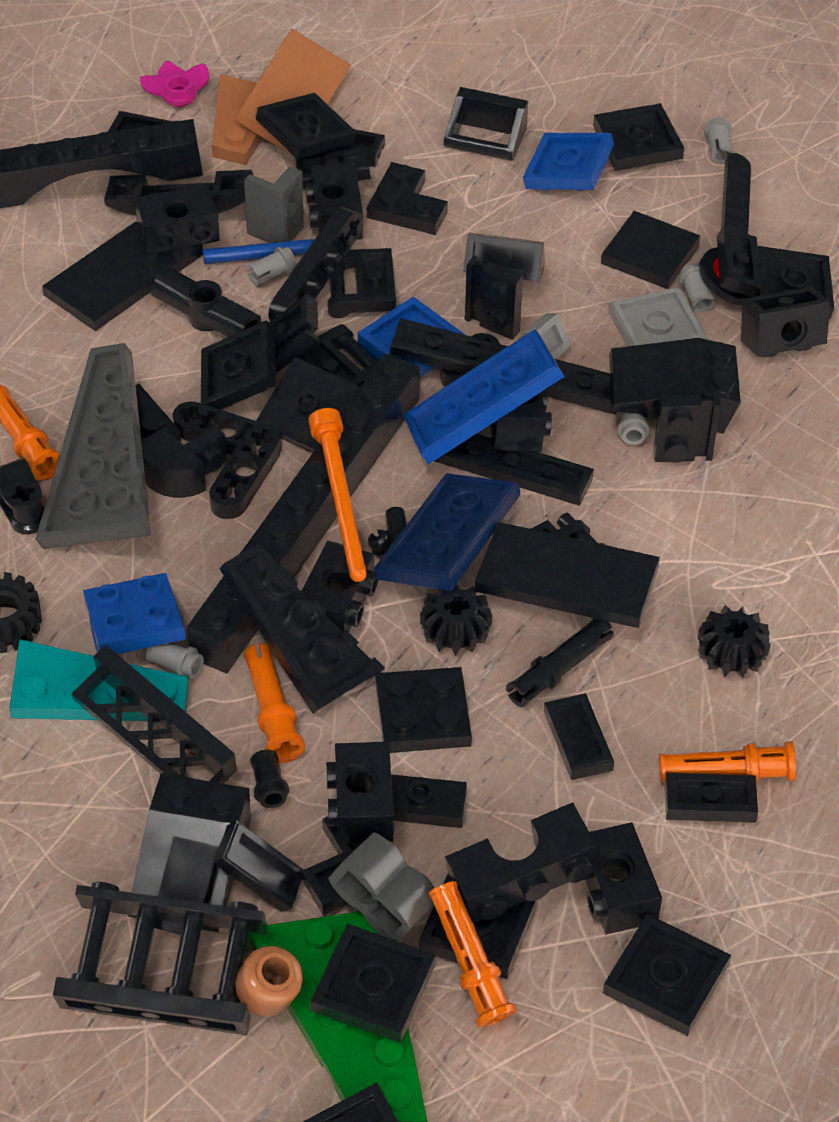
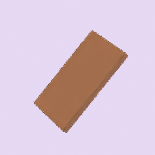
M291 28L238 112L235 121L291 154L255 119L258 107L314 92L328 104L351 64Z

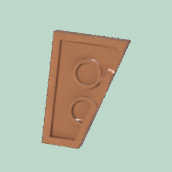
M220 74L212 141L213 157L246 165L263 138L235 121L238 112L257 84L256 82Z

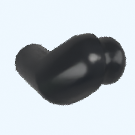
M391 507L386 510V531L378 529L377 533L379 535L377 537L373 533L369 535L368 545L374 555L383 557L407 525L405 510L401 507Z

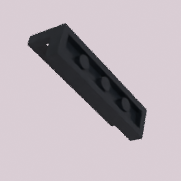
M107 645L93 656L96 670L71 693L73 699L159 773L186 777V767L206 766L215 774L209 781L224 784L237 771L235 753ZM105 681L116 690V703L96 704L88 695ZM122 696L125 699H127L129 703H122ZM142 712L148 717V730L128 731L122 726V713ZM108 713H116V720ZM153 722H154L158 727H160L161 729H160V730H154V724H153ZM173 738L180 744V757L160 758L154 753V739ZM140 740H148V747ZM185 749L194 757H186ZM172 767H180V774Z

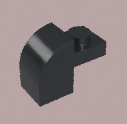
M213 426L185 445L179 442L165 428L158 430L141 441L146 485L156 493L167 497L185 498L206 491L205 475L218 470L227 462L226 437L216 426Z

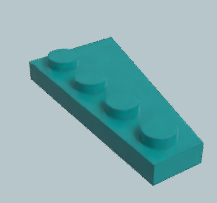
M19 640L9 706L11 719L97 720L79 705L71 694L96 670L93 656ZM129 664L187 712L189 690L187 676H179L169 672ZM103 681L88 697L96 704L116 703V690ZM122 696V703H129V701ZM142 712L122 713V721H148V717ZM108 713L116 720V713Z

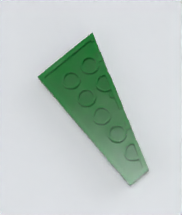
M362 911L270 924L267 927L266 934L249 932L248 941L253 950L267 946L280 947L295 956L300 964L303 976L301 989L288 1006V1010L321 1067H325L334 1083V1089L340 1100L342 1101L377 1082L398 1122H427L409 1027L401 1043L311 1011L310 1001L347 924L378 934L367 922Z

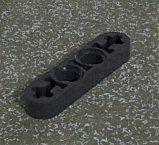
M339 207L332 214L273 298L268 312L269 321H272L306 294L314 300L316 299L361 233L363 218L359 212Z

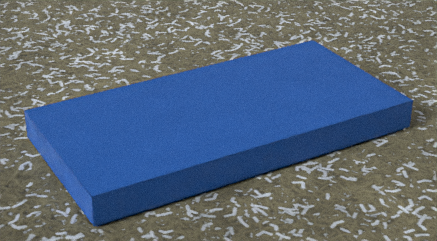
M535 329L404 413L403 416L422 457L430 464L564 378V375L544 340Z

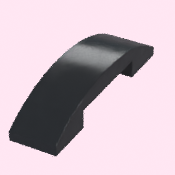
M253 170L216 171L214 183L148 185L145 174L110 176L104 202L110 208L136 215L134 200L136 197L207 184L217 212L221 213L245 202L244 180L248 175H253Z

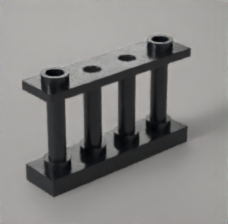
M93 882L91 887L77 885L75 895L81 907L91 909L77 973H73L71 979L56 977L53 997L60 1008L240 1035L248 1034L251 1016L247 1005L241 1004L237 997L235 980L238 970L244 961L249 932L266 934L268 925L264 911H258V907L251 903L240 901L231 902L230 906L124 892L119 891V887L106 882ZM110 912L137 916L124 980H119L118 985L99 983L100 979L96 977ZM156 919L183 923L171 987H166L165 992L146 990L147 986L143 984ZM202 925L230 929L218 993L213 994L212 999L193 997L194 993L190 991Z

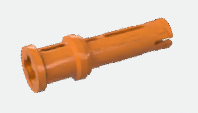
M0 385V423L14 440L13 449L15 454L19 458L24 457L35 480L45 481L54 477L60 453L55 449H51L46 433L40 428L32 426L25 413L12 398L7 387Z
M259 643L262 655L259 658L254 644L245 650L244 658L247 662L261 709L257 723L260 731L266 734L268 742L265 749L275 751L278 755L279 763H287L302 755L305 750V743L303 737L296 732L295 723L297 716L295 710L285 703L270 647L267 644Z
M786 741L784 746L757 747L755 743H748L747 746H743L742 750L659 754L660 781L665 782L666 772L756 775V783L759 778L785 777L787 781H795L796 756L794 744L792 741Z
M448 882L432 889L428 895L433 901L446 936L462 970L463 975L460 976L461 981L459 984L462 990L468 991L478 1014V1018L475 1020L477 1027H487L514 1015L518 1010L515 1004L509 1003L498 977L501 975V970L495 963H489L475 926L458 890L457 882Z

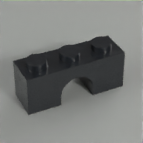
M573 802L531 820L536 849L524 859L507 860L500 857L494 851L488 838L445 856L449 879L451 882H457L458 890L473 923L482 919L490 920L497 918L510 907L524 901L541 899L550 890L569 882L577 883L583 881L592 872L599 870L597 845Z

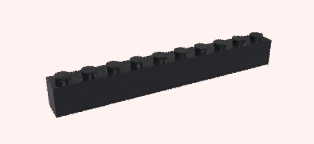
M385 353L340 414L343 432L338 440L350 498L404 422V413L411 410L418 402L420 366ZM319 443L240 554L259 544L280 566L295 578L337 518L322 444ZM224 576L188 624L187 633L189 647L197 648L199 654L204 658L203 664L227 674L258 628Z

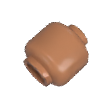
M276 946L261 947L252 952L238 970L235 980L237 997L241 1004L247 1005L251 1013L260 1016L277 1015L286 1010L300 992L303 981L302 969L296 957L286 949Z

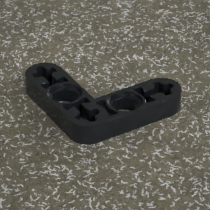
M190 401L179 404L173 411V423L180 429L181 439L191 441L213 426L220 430L231 428L237 431L235 435L226 437V452L231 456L212 484L209 497L211 511L215 516L222 519H234L241 516L280 456L281 442L279 432L270 425L199 402ZM256 446H261L259 455L256 454ZM241 467H251L256 470L250 476H240L235 473ZM232 488H234L235 498L230 497Z

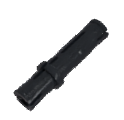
M593 618L591 622L543 658L538 656L531 662L530 668L506 685V692L516 689L508 697L517 706L524 707L546 688L553 689L561 682V677L614 637V631L611 630L604 634V632L612 628L611 624L608 621Z

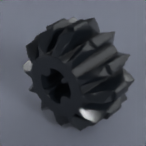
M457 583L452 591L438 589L436 594H427L424 607H422L420 612V624L422 629H424L426 642H435L438 652L447 647L452 648L456 656L460 648H465L473 653L476 643H485L490 626H492L491 609L488 608L486 595H477L474 586L462 590Z
M726 605L720 613L710 611L708 617H706V622L702 623L698 631L699 658L707 659L709 670L720 667L724 677L731 671H736L742 678L748 669L758 672L762 661L766 659L770 651L771 644L769 643L770 632L768 624L760 623L759 613L747 615L743 606L738 611H732Z

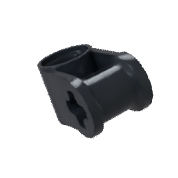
M22 457L0 466V507L16 532L27 535L37 533L44 507L40 502L42 492L28 462Z

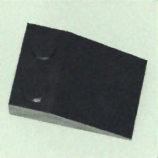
M692 338L612 348L609 353L611 409L614 411L628 414L636 413L643 417L657 419L660 395L700 394L701 399L712 398V394H719L721 406L717 432L724 434L741 403L736 346L703 338Z
M160 773L148 811L132 893L158 896L173 836L219 846L227 825L238 821L249 829L251 822L249 788ZM217 865L206 903L226 906L234 878ZM128 915V917L137 918V916ZM202 925V930L219 933L220 928Z

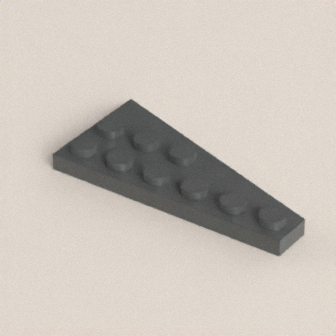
M125 343L90 349L35 539L43 549L151 535L132 352Z

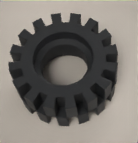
M4 572L3 579H0V607H12L17 609V611L10 616L0 618V653H6V646L13 645L14 651L18 650L19 640L33 641L32 633L38 635L40 631L39 623H42L39 597L34 585L30 581L25 583V577L18 575L13 580L12 573Z

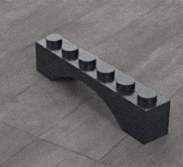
M194 119L172 121L170 123L145 127L139 126L132 129L101 132L95 135L64 138L57 141L1 149L0 208L23 205L34 194L48 185L66 177L88 171L129 170L149 174L165 181L203 176Z

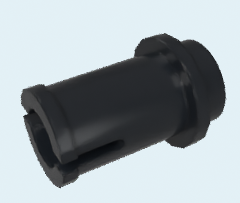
M268 749L260 750L253 754L250 759L256 782L253 790L254 798L265 808H276L286 801L289 786L282 779L277 753Z

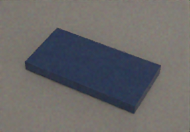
M446 473L374 567V571L377 573L376 579L452 591L494 533L497 523L504 519L521 495L519 483Z

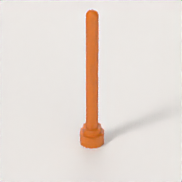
M322 408L309 416L310 431L312 437L322 444L350 577L355 582H361L366 578L367 572L338 440L343 432L342 419L338 410Z

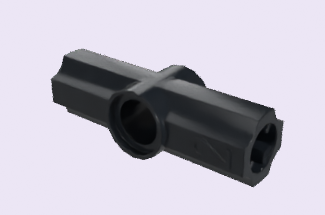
M164 267L156 274L155 280L151 285V295L187 314L191 325L197 330H216L229 337L261 323L260 315L224 297L220 285L214 281H194L172 268Z

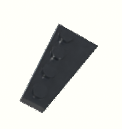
M259 544L223 563L219 568L313 714L374 677L375 673H380L385 669L375 657L371 660L357 646L359 642L347 630L343 632L325 615L328 611L316 600L312 602L297 587L298 582Z

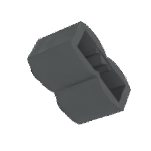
M374 832L328 878L336 892L352 907L362 911L367 922L379 935L396 941H400L434 906L432 899L428 895L435 888L431 881L416 869L408 866L392 842Z

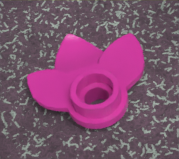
M165 61L158 70L157 75L141 76L140 82L142 88L149 94L161 96L170 105L183 107L193 102L197 96V91L207 85L209 71L205 64H198L185 72L172 62Z

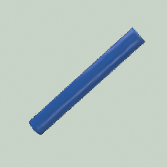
M314 239L203 249L204 264L262 259L274 253L276 247H281L282 249L288 247L294 256L304 255Z

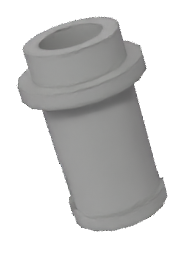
M721 117L713 118L707 123L704 135L710 142L712 160L715 163L724 164L726 160L724 152L726 151L727 157L729 154L734 153L730 138L733 129L731 124Z
M276 247L274 253L247 264L246 270L248 272L253 271L248 273V276L255 286H260L262 283L283 273L287 276L290 275L297 263L294 254L288 247L283 249Z
M689 264L680 271L679 284L686 290L694 311H708L714 306L715 298L700 275L699 265Z
M621 412L618 434L625 443L638 445L648 436L649 424L645 417L639 414Z
M173 643L148 647L146 650V660L149 663H155L174 671L179 676L182 675L195 679L203 667V656L199 654L197 648L191 646L185 649Z

